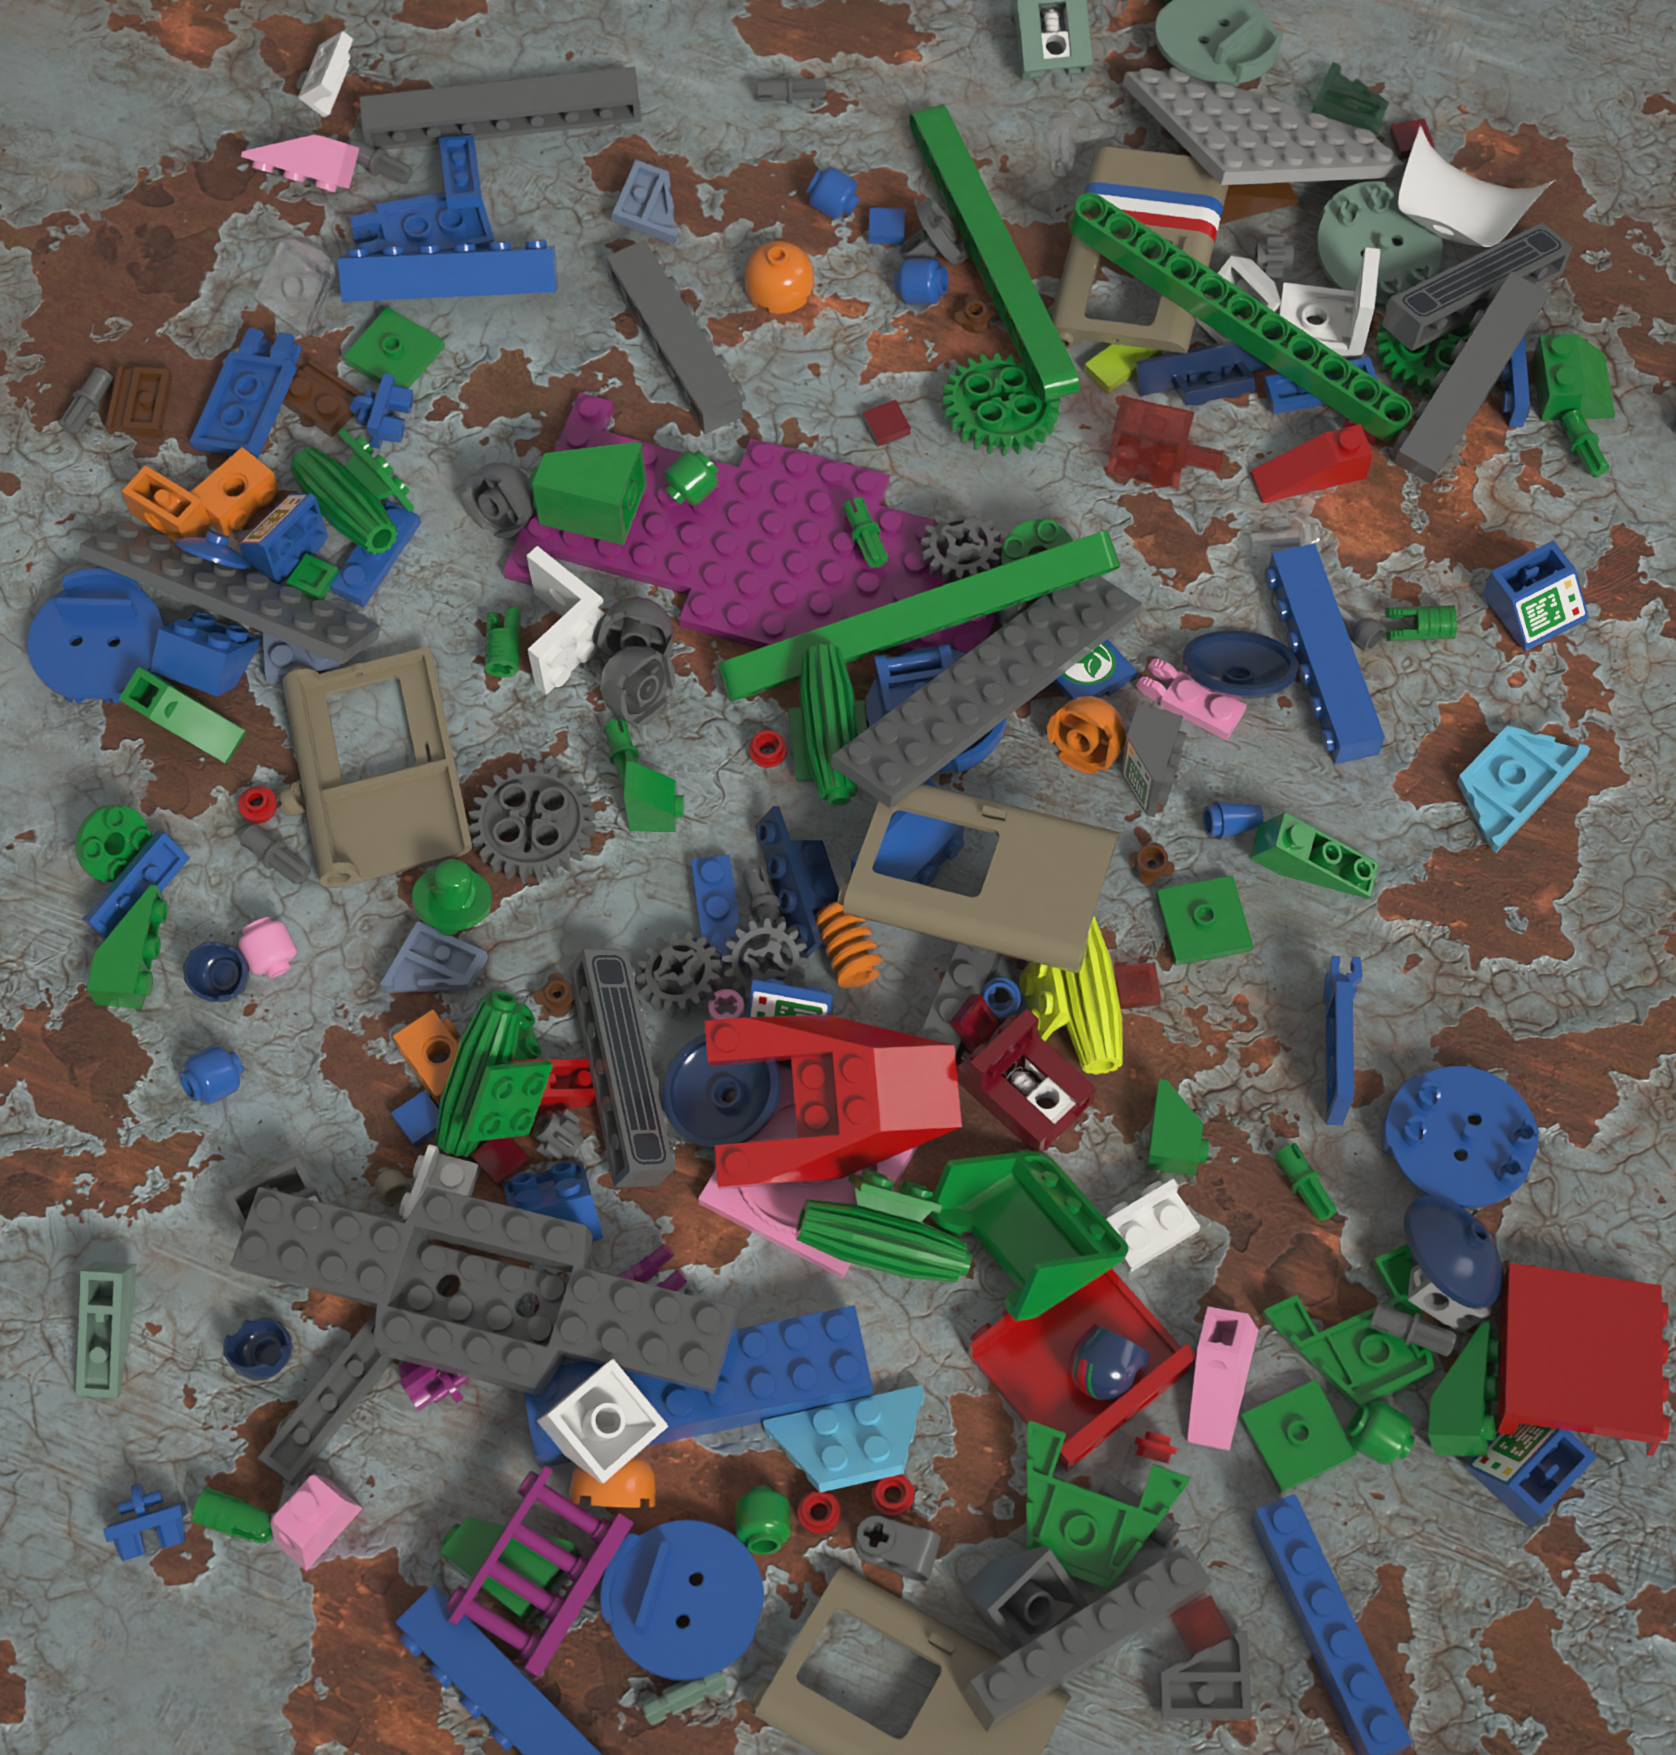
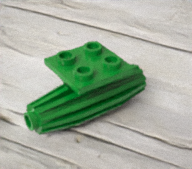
M344 428L338 434L353 452L346 466L316 447H306L298 451L291 460V474L303 493H311L316 497L321 515L342 536L373 555H376V553L383 554L384 551L391 549L392 544L397 540L396 535H398V531L380 500L392 495L409 513L415 507L406 497L410 492L407 486L396 475L392 478L389 476L394 470L380 454L373 458L371 454L374 453V450L360 435L354 439Z
M833 644L813 645L802 653L800 679L801 707L788 708L796 781L814 780L820 799L827 800L829 805L841 806L848 804L851 801V797L856 796L858 785L831 766L832 755L867 729L864 700L854 701L853 688L839 647L833 646Z
M495 991L493 994L483 996L460 1037L441 1094L434 1140L437 1147L448 1154L467 1157L469 1154L472 1155L480 1141L529 1135L553 1063L549 1060L523 1063L513 1062L516 1054L522 1007H519V1004L516 1002L517 999L507 992Z
M863 1169L862 1175L850 1173L848 1179L854 1186L857 1204L807 1199L802 1205L796 1226L795 1239L841 1261L904 1278L954 1283L958 1281L960 1275L966 1276L970 1269L972 1252L966 1251V1242L922 1222L931 1211L941 1213L943 1206L932 1197L934 1192L926 1189V1186L902 1180L901 1186L894 1185V1181L887 1179V1175Z

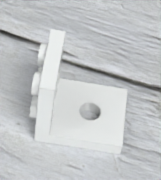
M1365 248L1355 291L1283 283L1279 315L1342 357L1348 359L1362 358L1375 307L1380 249ZM1318 316L1323 319L1324 323L1313 325L1306 318Z
M536 546L527 555L534 594L562 616L527 649L535 687L547 695L555 687L562 686L570 677L571 672L581 662L585 663L593 657L598 647L600 624L605 613L598 608L603 603V598Z

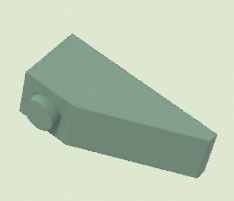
M95 1261L81 1270L76 1396L118 1398L120 1396L135 1306L136 1264Z

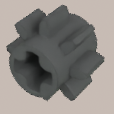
M1266 234L1265 242H1256L1255 263L1261 269H1264L1269 278H1282L1283 270H1292L1293 243H1284L1285 236L1283 234Z
M566 1108L562 1112L556 1109L555 1112L549 1110L543 1113L533 1128V1136L539 1142L535 1150L550 1160L553 1157L559 1160L562 1156L565 1158L572 1156L580 1147L584 1137L583 1132H581L582 1129L577 1126L581 1119Z

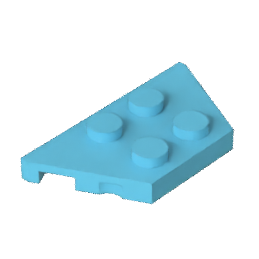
M1507 725L1459 775L1457 784L1493 852L1497 853L1588 756L1590 747L1580 743L1577 748L1556 743V737L1544 734H1530L1524 729Z
M922 1385L766 1419L763 1420L765 1434L770 1440L772 1438L775 1439L786 1451V1457L796 1468L802 1469L806 1473L809 1482L819 1492L904 1474L909 1457V1445L913 1442L917 1428V1416L920 1406H923L925 1399L924 1389Z

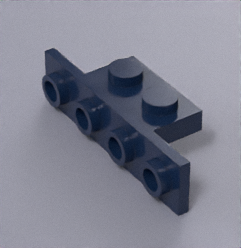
M1263 334L1266 338L1274 340L1270 335ZM1228 341L1191 349L1187 353L1177 352L1136 361L1137 389L1139 396L1175 389L1185 406H1199L1211 400L1225 397L1236 398L1243 393L1255 391V378L1251 372L1271 367L1234 342Z
M773 806L755 825L756 836L765 857L767 873L771 877L776 896L780 902L778 908L782 912V916L785 917L786 928L788 929L794 925L798 927L799 934L796 939L804 938L807 948L800 952L808 954L809 957L822 944L814 916L822 908L838 901L839 890L823 840H790L780 806Z

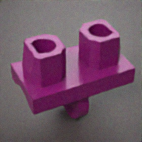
M406 1361L398 1366L402 1377L399 1382L418 1411L432 1401L436 1404L447 1395H450L456 1404L463 1400L457 1388L469 1381L470 1378Z

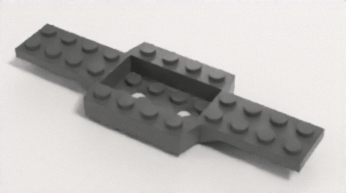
M429 1186L405 1223L258 1187L230 1264L236 1271L353 1300L376 1309L373 1347L383 1356L537 1396H542L563 1359L588 1361L602 1365L614 1359L622 1370L715 1393L739 1312L737 1306L590 1270L592 1234L586 1225ZM427 1237L570 1272L571 1276L565 1278L430 1244ZM446 1275H455L460 1279V1288L451 1297H443L437 1290L439 1281ZM525 1295H534L540 1302L537 1313L531 1317H522L516 1310L519 1299Z

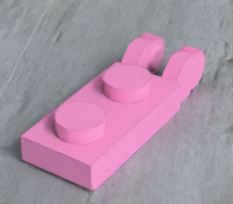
M1156 658L1152 659L1148 665V670L1156 678L1170 686L1166 690L1161 683L1143 676L1140 677L1136 684L1138 691L1160 703V707L1174 714L1181 715L1185 720L1224 740H1228L1245 713L1247 705L1236 699L1211 692L1198 685L1188 674L1182 671L1177 672L1171 664Z

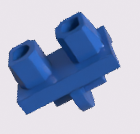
M383 373L377 396L374 391L366 390L364 396L352 398L350 410L357 416L356 423L358 425L366 426L368 421L367 431L371 434L369 445L372 448L380 449L383 440L401 443L405 431V420L391 416V412L393 410L409 414L414 402L413 390L395 385L394 375Z
M137 1483L131 1485L132 1498L118 1503L121 1515L136 1511L137 1516L110 1524L107 1528L103 1529L106 1542L113 1540L121 1560L126 1561L147 1553L141 1531L156 1527L161 1548H167L184 1542L186 1534L183 1517L188 1514L185 1501L150 1512L149 1506L163 1502L161 1490L145 1494L142 1484Z

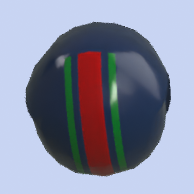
M1094 1324L1076 1342L1071 1351L1069 1360L1070 1374L1076 1386L1086 1395L1100 1400L1114 1399L1129 1390L1133 1384L1136 1372L1141 1367L1147 1366L1150 1353L1126 1338Z

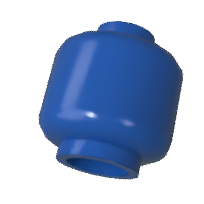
M828 167L825 171L819 169L806 191V194L810 196V206L834 220L839 219L844 212L851 215L860 199V196L855 194L857 189L856 180L834 167Z
M935 258L906 259L902 263L900 271L894 274L895 292L900 293L903 301L908 305L937 304L942 295H946L948 291L947 269L945 266H941Z
M213 1045L188 1057L183 1064V1072L179 1074V1078L184 1091L192 1101L199 1100L203 1104L210 1105L238 1090L240 1086L239 1074L243 1073V1065L235 1052L231 1051L228 1053L221 1046Z

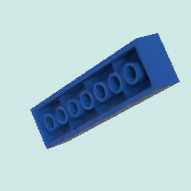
M855 1305L733 1330L715 1393L623 1370L668 1425L665 1430L645 1447L763 1423V1420L873 1396V1386ZM588 1361L560 1365L542 1396L524 1392L534 1456L539 1468L573 1461L563 1454L537 1420L604 1365Z

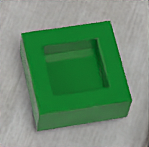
M305 554L286 583L288 587L297 588L308 597L315 600H324L331 590L330 584L339 573V570L331 564Z

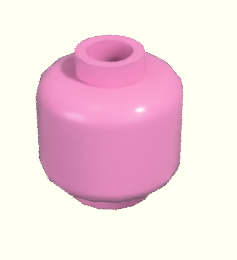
M265 917L254 921L242 929L243 936L239 939L238 948L247 960L251 973L256 975L267 973L268 977L272 979L291 969L289 962L296 956L297 947L283 922L272 921L270 917Z

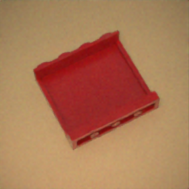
M1509 1263L1504 1274L1503 1291L1500 1296L1499 1338L1502 1344L1499 1353L1500 1364L1498 1369L1497 1433L1514 1435L1519 1423L1646 1442V1455L1653 1456L1660 1442L1667 1440L1670 1428L1669 1416L1663 1415V1403H1666L1669 1394V1378L1663 1376V1365L1666 1364L1668 1359L1669 1342L1667 1339H1662V1327L1666 1326L1668 1319V1303L1662 1302V1285Z
M1112 1268L1036 1318L1016 1321L1005 1308L1002 1312L1004 1317L996 1324L991 1326L989 1323H986L970 1337L972 1343L969 1344L968 1357L1026 1425H1028L1029 1420H1033L1067 1432L1057 1460L1066 1472L1195 1367L1197 1354L1187 1343L1183 1347L1177 1343ZM1094 1324L1126 1338L1150 1353L1147 1366L1141 1367L1136 1372L1133 1384L1129 1390L1123 1395L1110 1400L1095 1399L1086 1395L1076 1386L1070 1374L1069 1360L1071 1351L1076 1342Z

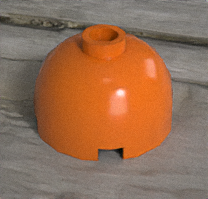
M782 240L770 241L759 246L748 258L744 270V284L747 297L757 308L759 304L762 307L768 308V312L773 314L791 313L802 308L807 303V297L811 292L813 294L815 288L811 260L801 248L790 242Z
M1081 696L1073 698L1051 716L1047 725V738L1050 745L1055 741L1061 751L1057 756L1062 762L1076 771L1085 774H1095L1098 770L1104 769L1105 771L1109 769L1117 760L1125 745L1126 727L1121 715L1111 704L1095 696Z
M636 1454L603 1484L576 1465L572 1472L569 1500L579 1504L580 1495L585 1496L584 1501H591L590 1505L640 1508V1501L644 1499V1505L655 1507V1474L651 1464L640 1454Z

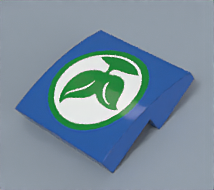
M1107 639L1055 679L1053 683L1069 700L1081 696H1095L1099 698L1105 693L1111 696L1137 677L1138 671Z

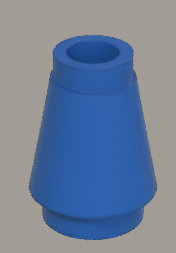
M1214 801L1212 805L1205 806L1203 810L1205 833L1208 837L1215 836L1218 840L1258 828V825L1264 821L1260 805Z
M994 978L988 981L981 991L982 997L997 1018L1008 1017L1019 1007L1021 1000L1020 991L1016 984L1009 979ZM1005 988V992H1009V999L1006 1001L998 1000L995 997L996 989Z

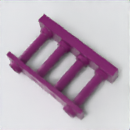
M547 1466L542 1467L537 1474L532 1470L527 1474L517 1490L522 1499L466 1589L458 1585L445 1606L451 1612L446 1622L452 1626L457 1625L464 1614L520 1650L519 1656L525 1659L520 1669L534 1678H539L634 1523L620 1513L613 1515L610 1520L605 1517L600 1520L545 1485L553 1471ZM534 1500L539 1501L592 1535L590 1540L596 1544L587 1559L582 1555L576 1558L521 1522ZM511 1537L568 1573L567 1579L571 1580L572 1583L563 1597L558 1593L555 1597L497 1560ZM487 1576L545 1612L543 1617L549 1621L540 1636L534 1632L531 1635L527 1634L473 1599Z

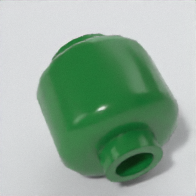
M697 450L695 453L684 451L664 471V479L669 484L664 490L679 505L686 501L690 505L697 506L717 487L718 478L716 474L719 470L701 451Z
M1373 1401L1368 1405L1361 1404L1353 1413L1347 1427V1434L1351 1436L1350 1441L1353 1449L1382 1465H1389L1398 1457L1404 1459L1414 1444V1436L1410 1435L1411 1422L1409 1417L1381 1401Z
M757 1486L751 1488L748 1493L742 1495L736 1501L734 1507L735 1536L748 1551L758 1555L772 1554L777 1552L789 1540L792 1531L790 1505L784 1495L768 1486Z

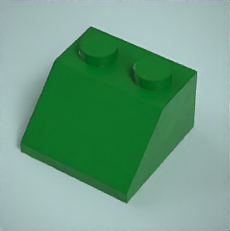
M1577 334L1540 335L1531 362L1541 421L1562 420L1561 417L1572 410H1580L1584 419L1614 418L1615 411L1605 354Z

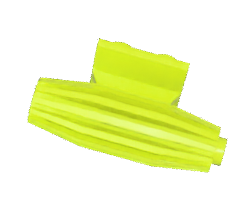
M1093 916L1089 928L1087 949L1080 972L1074 973L1030 962L1020 974L1019 990L1021 995L1025 996L1027 1009L1039 1018L1037 1035L1046 1041L1053 1031L1066 1025L1083 1071L1088 1074H1105L1117 1070L1123 1063L1122 1013L1112 960L1096 918Z

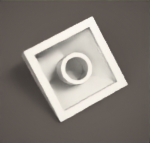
M1231 256L1217 273L1274 312L1281 305L1275 283L1252 259ZM1203 294L1206 298L1213 299L1210 295ZM1233 314L1236 318L1243 319L1240 315ZM1196 318V321L1218 344L1231 341Z
M611 1359L537 1420L563 1454L601 1484L606 1482L668 1427L666 1422L614 1359Z

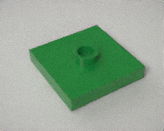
M386 307L345 353L343 359L346 365L379 384L381 383L383 373L394 375L395 385L409 389L445 348V344L442 338Z
M1233 875L1158 889L1156 891L1157 903L1175 966L1252 951L1253 943Z
M1316 1379L1257 1406L1240 1416L1243 1426L1280 1494L1343 1465L1357 1456Z

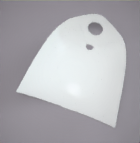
M1420 125L1402 179L1398 206L1399 210L1439 237L1461 244L1492 247L1507 236L1528 208L1553 181L1535 188L1511 189L1471 177L1446 163L1430 146Z

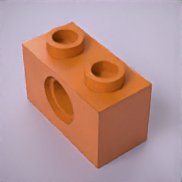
M242 447L190 493L203 500L211 521L210 526L220 534L228 537L235 530L244 527L249 518L261 507L269 505L279 492L273 471Z
M146 465L121 491L132 516L169 537L174 542H176V539L183 537H200L211 525L203 500Z
M431 1010L394 1034L393 1039L401 1056L439 1107L441 1094L458 1046L456 1040L460 1038V1035L448 1018L441 1021L435 1011ZM439 1053L450 1054L449 1058L442 1063L431 1062L433 1057Z

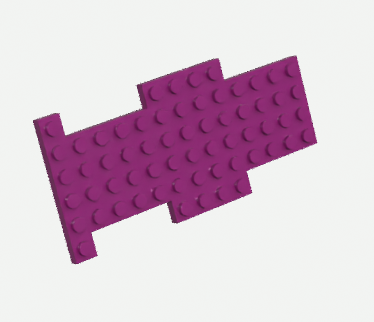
M580 392L554 452L630 442L642 444L647 486L624 545L540 525L537 509H535L530 521L520 530L503 569L505 579L533 586L527 555L538 546L552 558L687 594V600L679 617L680 627L758 649L956 581V579L950 578L947 583H942V573L939 572L932 576L930 574V564H923L921 538L925 537L926 525L934 527V520L881 506L890 484V475L750 438L739 467L710 460L719 470L716 474L718 485L699 505L693 506L686 501L679 505L665 492L664 489L669 484L665 481L663 475L668 466L682 452L605 432L614 412L613 401ZM852 498H864L873 523H877L880 527L879 537L888 555V561L880 568H870L867 566L858 543H855L851 538L853 531L846 514L842 510V506L849 500L852 508L857 512ZM1001 538V543L1004 544L1006 539ZM999 557V566H1002L1001 557ZM997 612L887 650L905 654L921 648L949 644L951 649L967 654L991 636Z

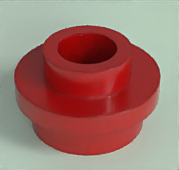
M771 730L759 732L749 743V756L751 760L763 768L778 766L787 755V745L784 738ZM765 748H772L774 750L771 754H764L761 751Z
M264 786L248 788L241 794L238 800V809L242 817L256 824L269 821L274 816L278 806L273 791ZM263 800L261 805L251 806L254 801Z
M1146 1431L1144 1439L1136 1437L1134 1442L1138 1444L1136 1455L1166 1464L1170 1463L1171 1455H1176L1178 1448L1169 1446L1171 1437Z
M901 1474L878 1479L871 1490L872 1503L876 1510L885 1516H901L913 1504V1486ZM890 1489H895L900 1493L901 1498L897 1502L891 1503L885 1499V1493Z
M815 1490L807 1493L801 1499L798 1505V1519L803 1528L808 1532L825 1534L833 1530L839 1522L841 1515L840 1505L831 1493ZM815 1507H824L828 1512L827 1516L822 1520L814 1519L811 1516V1511Z

